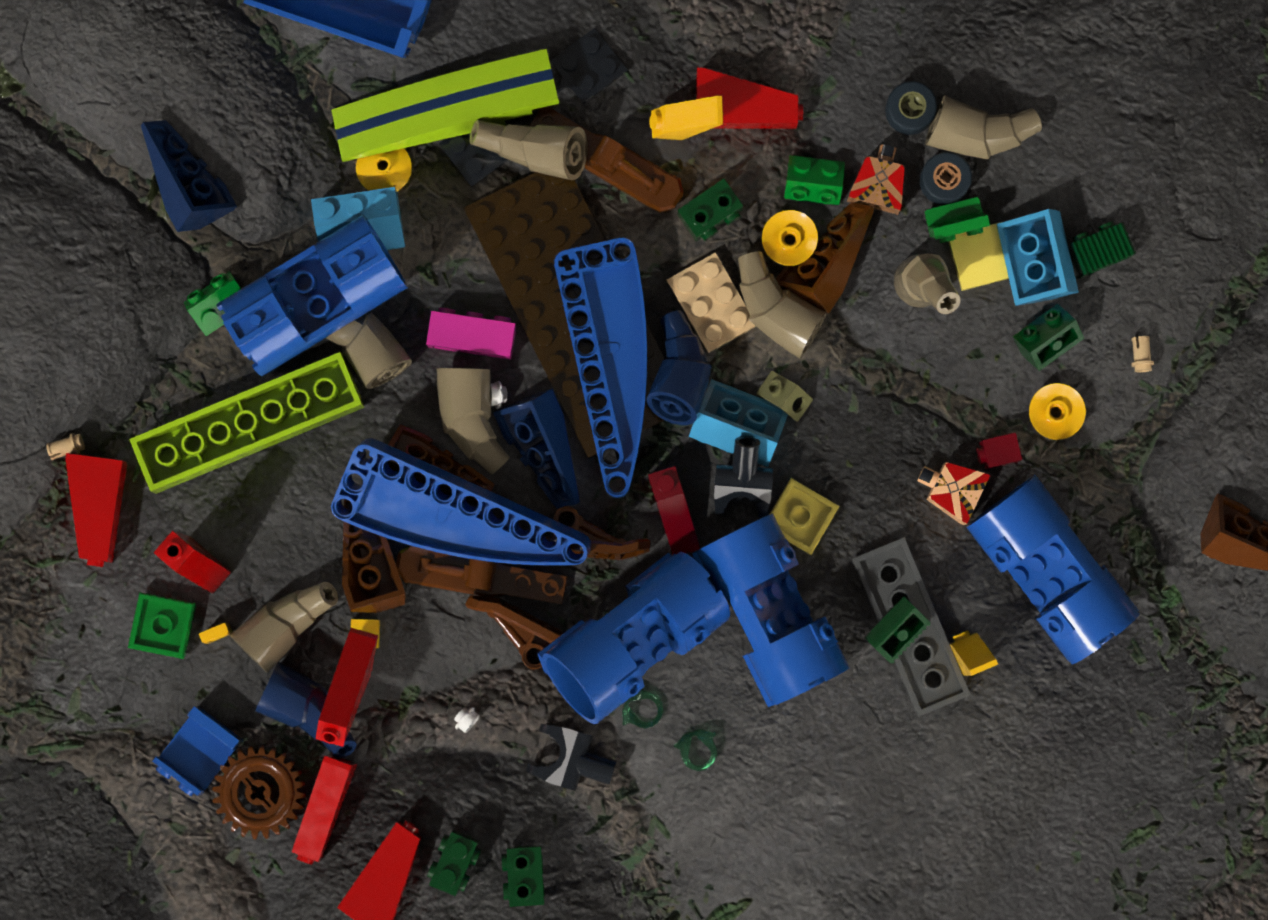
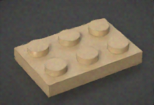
M716 252L667 279L668 285L707 353L716 350L756 327L749 321L750 314Z

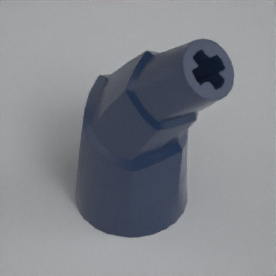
M678 310L666 314L660 320L667 339L665 341L667 358L661 363L646 401L651 411L661 419L672 424L690 425L696 421L702 407L712 366L707 362L698 335L693 333L683 311Z
M277 662L255 711L291 727L299 726L317 740L318 720L328 692L319 683ZM350 732L344 747L321 741L336 759L349 756L357 746Z

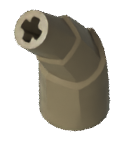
M944 95L937 107L935 118L929 126L925 145L961 155L989 159L991 155L1020 146L1022 141L1042 130V123L1038 113L1033 108L1012 115L1008 113L989 115L987 111Z
M476 120L470 133L471 145L497 153L503 158L528 167L532 172L575 180L581 175L587 161L588 141L585 131L581 127L544 124L536 126L508 124L504 126Z
M751 252L740 256L738 264L742 282L739 286L750 314L749 321L788 352L801 359L816 337L827 313L788 289L783 290L774 275L769 273L762 252Z
M911 255L902 261L896 269L894 287L899 298L906 304L913 307L932 305L941 314L952 313L958 308L960 296L951 283L949 271L944 260L939 255Z
M371 311L326 337V339L342 347L343 355L366 389H374L391 381L404 372L412 363L404 348Z
M437 368V389L444 433L450 435L469 460L474 459L491 475L494 474L510 457L496 441L497 436L488 421L491 417L490 370Z
M322 582L304 590H297L275 602H268L231 633L230 637L266 673H269L297 642V637L314 623L318 616L336 605L338 602L337 591L331 583Z

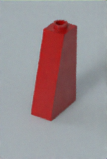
M697 67L696 99L722 96L723 125L712 129H797L798 121H803V104H798V95L703 67Z
M66 453L65 460L79 558L87 559V565L104 567V562L113 563L127 462Z
M172 531L153 552L176 573L212 594L217 591L232 573L192 537Z
M350 628L318 720L317 740L344 747L372 673L378 635Z
M332 754L324 756L292 849V853L298 854L297 860L313 865L314 861L319 862L322 860L357 763L344 758L336 759Z
M407 820L404 823L397 821L337 908L353 920H394L422 836L417 834L420 829Z

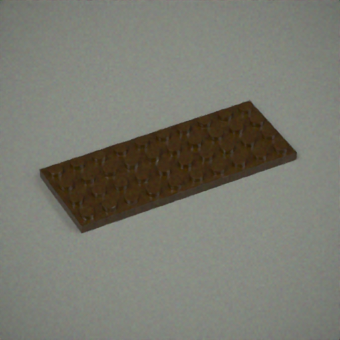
M535 172L464 207V211L589 459L597 455L554 260L561 251L603 242L605 239L575 180ZM592 252L587 257V261L591 265H598L603 259L602 255L598 252ZM564 259L563 264L559 265V267H565L566 271L572 270L571 265H575V262L570 263L569 259ZM574 285L568 287L565 294L568 298L576 299L581 295L582 291L578 286ZM576 313L572 317V323L576 326H583L588 320L587 316L583 313ZM647 323V381L642 432L665 421L651 411L646 401L661 363L664 360ZM583 340L578 345V350L583 354L591 353L594 349V344L589 340ZM590 367L585 371L584 377L586 380L594 382L600 377V371L597 368ZM595 395L590 401L591 406L595 409H602L607 403L606 398L602 395ZM607 422L600 423L597 427V433L602 437L609 436L613 431L612 425Z

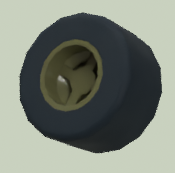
M916 81L903 82L894 88L887 99L885 107L886 119L891 127L899 133L906 135L919 134L926 130L934 120L937 111V100L932 90L925 84Z

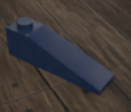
M166 120L143 122L141 124L163 204L177 232L202 229L236 209L237 205L226 185L219 177L214 179L205 169L207 164L202 159L197 160L187 150V142Z
M553 389L530 395L494 411L493 414L503 437L509 445L514 444L523 457L520 460L524 466L530 465L538 476L537 483L556 509L578 504L580 500L564 415Z

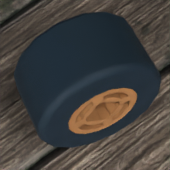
M942 152L935 154L926 162L920 173L919 184L922 193L929 201L937 205L950 204L961 200L965 196L971 185L972 172L969 164L963 157L951 152Z

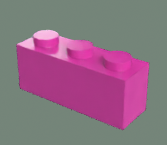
M439 308L438 312L431 311L426 342L428 348L512 359L516 324L511 323V318L494 316V320L483 319V314L476 312H467L466 316L456 315V310L449 308Z

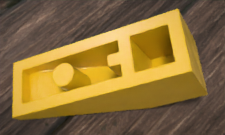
M722 96L667 104L651 110L649 124L652 129V138L684 140L723 125Z
M967 630L953 636L954 642L950 643V647L963 676H972L998 665L996 658L978 633L970 635Z

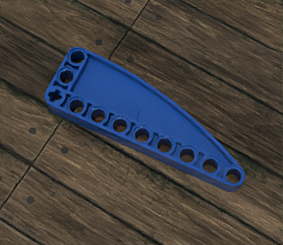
M616 238L561 251L555 257L554 266L605 490L613 498H622L629 492L642 433L647 381V336L644 298L635 247L627 238ZM619 246H626L630 250V255L625 259L617 258L614 254L615 249ZM592 252H598L603 257L602 262L598 265H591L587 261L588 255ZM564 259H569L570 263L575 262V265H571L572 270L566 271L565 267H559V265L563 264ZM570 286H578L582 291L581 295L576 299L568 298L565 294L566 289ZM576 313H583L587 316L588 320L585 325L576 326L572 323V317ZM583 340H589L594 344V349L591 353L583 354L578 350L579 343ZM590 367L597 368L600 371V377L594 382H590L584 377L585 371ZM593 396H604L607 400L606 405L602 409L593 408L590 404ZM607 422L612 425L613 431L609 436L602 437L597 433V427L600 423ZM608 450H615L619 454V460L613 465L606 464L603 460L604 453ZM615 477L622 478L626 483L625 489L621 492H613L609 487L610 481Z
M373 438L365 439L352 452L331 504L334 516L346 523L407 545L468 559L521 565H578L585 561L592 547L591 540L584 533ZM366 449L370 451V459L366 457ZM388 460L396 461L399 464L400 470L393 471L390 469ZM414 472L422 473L426 478V483L418 482L414 477ZM352 474L360 475L363 479V484H356L352 480ZM440 484L450 486L452 494H444L440 489ZM466 496L475 497L479 505L476 507L469 505L466 501ZM341 500H349L353 508L351 510L344 508ZM492 508H500L504 512L505 518L495 517ZM518 520L528 521L531 529L523 530L520 528ZM548 531L553 532L557 537V541H548L544 533ZM574 543L579 544L583 548L584 553H574L570 545Z

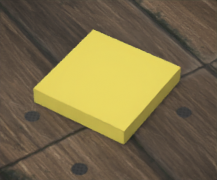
M998 223L983 227V232L980 234L967 236L966 232L956 234L955 240L948 241L961 291L1009 279L997 229Z
M790 478L770 514H774L785 538L790 544L812 555L840 506Z

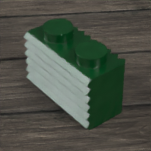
M1114 221L1098 227V233L1089 236L1088 232H1084L1072 238L1073 243L1068 248L1080 278L1126 260L1136 254L1123 222L1115 225Z
M903 597L864 638L888 662L894 663V659H898V655H902V651H906V647H910V643H913L914 639L918 638V634H922V630H926V626H930L931 622Z

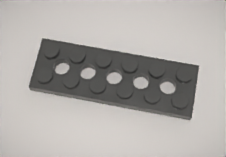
M905 537L851 559L878 623L894 607L892 597L897 592L904 593L908 601L931 622L930 626H926V630H922V634H918V638H915L914 642L910 643V647H906V651H902V655H898V659H894L917 717L970 696L969 689ZM886 566L893 567L897 573L896 579L891 583L885 582L881 578V571ZM918 645H925L929 649L930 655L926 661L921 662L915 658L914 650ZM930 671L937 672L941 677L940 684L935 688L927 686L925 682V676Z

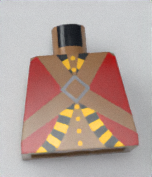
M881 144L877 158L866 156L849 193L847 202L869 205L877 210L896 215L899 214L902 207L905 167L902 164L893 162L897 148Z

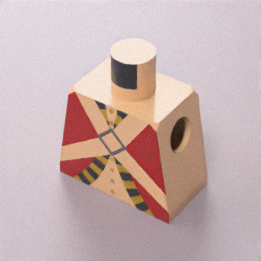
M945 462L939 473L924 466L917 481L931 488L927 497L930 503L958 523L966 525L990 475Z

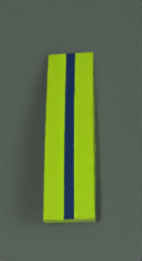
M547 49L423 80L332 109L331 111L342 162L469 134L476 120L505 126L506 120L533 115V109L559 104Z

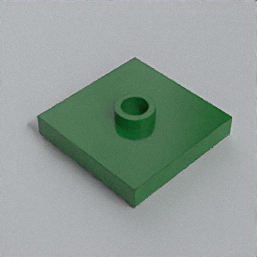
M139 592L128 648L185 659L196 603Z

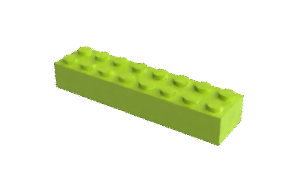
M339 352L129 440L150 492L157 494L365 408L345 357Z

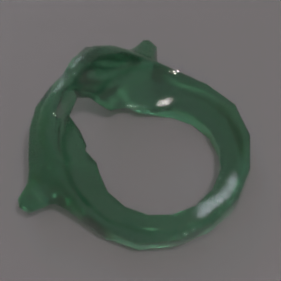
M641 689L638 694L629 698L622 708V725L625 726L630 723L644 729L656 725L663 714V704L659 697ZM642 699L654 701L658 709L657 716L649 722L639 720L631 708L628 707L630 701L635 702Z
M703 729L683 734L679 742L674 745L675 748L680 750L684 765L695 771H705L710 768L718 755L713 739L716 736V732H708ZM692 736H697L711 751V757L704 765H694L688 758Z

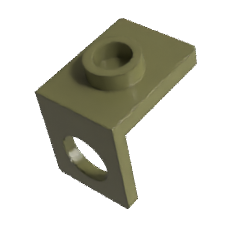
M774 371L770 372L756 393L761 398L781 408L796 422L800 420L813 401L797 384ZM802 397V404L800 408L796 411H793L792 406L794 401L797 398Z

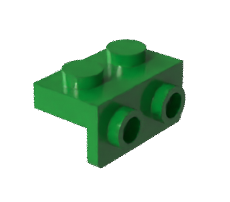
M789 155L784 198L839 205L843 189L845 162Z
M978 197L929 208L924 211L929 235L935 240L939 239L940 243L955 240L956 234L966 232L967 236L980 234L983 232V227L990 226L988 215L982 213Z
M230 271L226 274H218L210 281L211 284L202 290H194L187 296V300L184 301L187 311L205 336H208L224 325L221 315L225 314L223 310L219 311L216 304L242 289Z

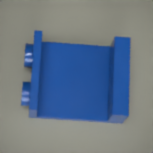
M194 706L187 715L189 718L165 750L152 761L158 765L156 768L157 772L167 779H170L171 776L180 782L178 787L189 796H193V794L199 796L204 793L214 777L220 772V765L226 764L228 756H232L243 741L242 738L200 706Z

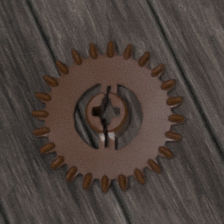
M265 745L260 746L258 753L255 752L253 746H249L247 756L239 749L237 751L238 760L228 756L230 767L220 765L224 776L216 775L214 777L215 780L221 783L220 786L212 787V791L220 793V796L212 800L213 803H221L222 805L216 810V813L226 814L222 821L223 824L230 821L233 822L232 832L241 827L242 837H245L249 830L254 840L258 838L260 831L264 838L268 839L270 837V829L276 835H280L279 825L289 829L291 826L287 818L297 820L298 816L293 810L304 808L302 804L297 802V799L306 797L305 793L298 791V788L306 783L296 781V778L302 774V771L292 772L291 769L296 761L286 764L287 753H283L277 758L276 747L266 754ZM262 771L269 773L275 778L279 785L280 793L277 803L272 800L274 794L272 784L266 779L255 780L250 774L251 772ZM241 781L247 786L245 790L247 800L253 805H263L267 810L266 813L257 814L243 807L238 794ZM255 785L257 787H265L266 790L263 792L265 799L262 796L258 798L254 796L257 791Z

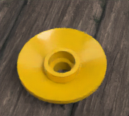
M404 148L359 158L356 161L357 177L368 191L395 187L398 192L407 184L412 172L411 159ZM386 161L388 167L385 170L378 169L379 162Z
M785 210L773 215L765 224L762 232V244L766 254L774 262L785 266L799 265L808 260L815 252L818 243V232L813 221L804 213L795 210ZM790 235L796 239L791 245L785 242V238Z
M1060 383L1049 384L1038 390L1029 405V418L1035 430L1042 436L1053 440H1062L1074 435L1082 427L1086 416V408L1081 395L1072 387ZM1054 407L1058 408L1061 412L1058 418L1051 415V409Z

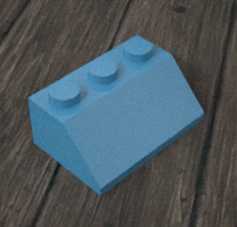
M395 187L311 199L318 242L364 215L387 250L406 247L398 192Z
M1047 209L997 224L1015 306L1053 300L1079 293L1060 211Z
M711 379L696 421L693 423L689 437L733 454L734 442L737 437L753 436L760 440L758 464L768 467L788 414L767 400Z

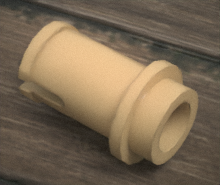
M1138 336V339L1137 337L1131 339L1134 362L1131 365L1135 367V372L1137 373L1152 371V366L1154 365V361H1151L1149 336Z
M71 433L70 437L46 443V448L50 459L55 460L56 458L66 456V453L79 455L82 450H85V445L80 434L75 435Z

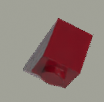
M673 466L648 474L672 555L679 552L689 553L700 549L676 467Z

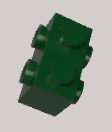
M723 178L679 208L677 215L696 242L701 238L707 241L718 233L717 227L723 223H726L728 226L741 217L739 212L742 211L743 205ZM719 203H726L727 206L722 207ZM702 218L704 222L699 223L696 219Z
M1059 304L1012 336L1021 355L1038 371L1045 368L1084 339L1076 319Z
M455 830L451 831L450 836L444 834L438 848L439 851H442L439 862H432L427 877L431 878L429 886L456 896L459 890L464 892L470 876L466 875L470 864H476L481 853V849L477 848L479 840Z
M542 845L507 847V854H502V871H508V883H503L504 900H509V907L544 905ZM519 857L525 858L527 865H519L517 859ZM525 886L529 893L521 894L519 887Z

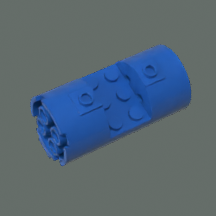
M362 215L216 305L219 311L223 310L225 314L221 315L223 324L244 356L249 360H253L254 364L252 366L260 376H264L407 289L408 286L367 218Z
M1033 475L979 515L966 528L1000 573L1008 570L1031 603L1040 612L1036 620L1064 657L1071 664H1075L1101 648V645L1110 640L1114 635L1117 636L1137 619L1140 613L1107 568L1098 565L1069 527V518L1036 475Z
M773 513L712 542L692 554L694 559L711 575L708 579L715 587L716 592L721 590L726 600L729 599L753 648V651L744 655L743 658L768 707L798 696L850 668L837 643L838 641L832 626L828 623L825 616L814 621L812 620L809 607L803 602L797 590V583L790 576L788 570L799 565L796 559L795 551L789 545Z
M684 552L674 553L673 555L667 553L625 586L629 596L626 600L598 621L594 619H589L586 622L580 620L540 651L538 657L543 671L550 677L567 703L585 720L592 724H598L645 687L642 676L650 667L658 661L665 659L671 651L679 655H685L730 619L729 605L722 591L718 590L716 592L715 587L708 579L711 575L694 558Z

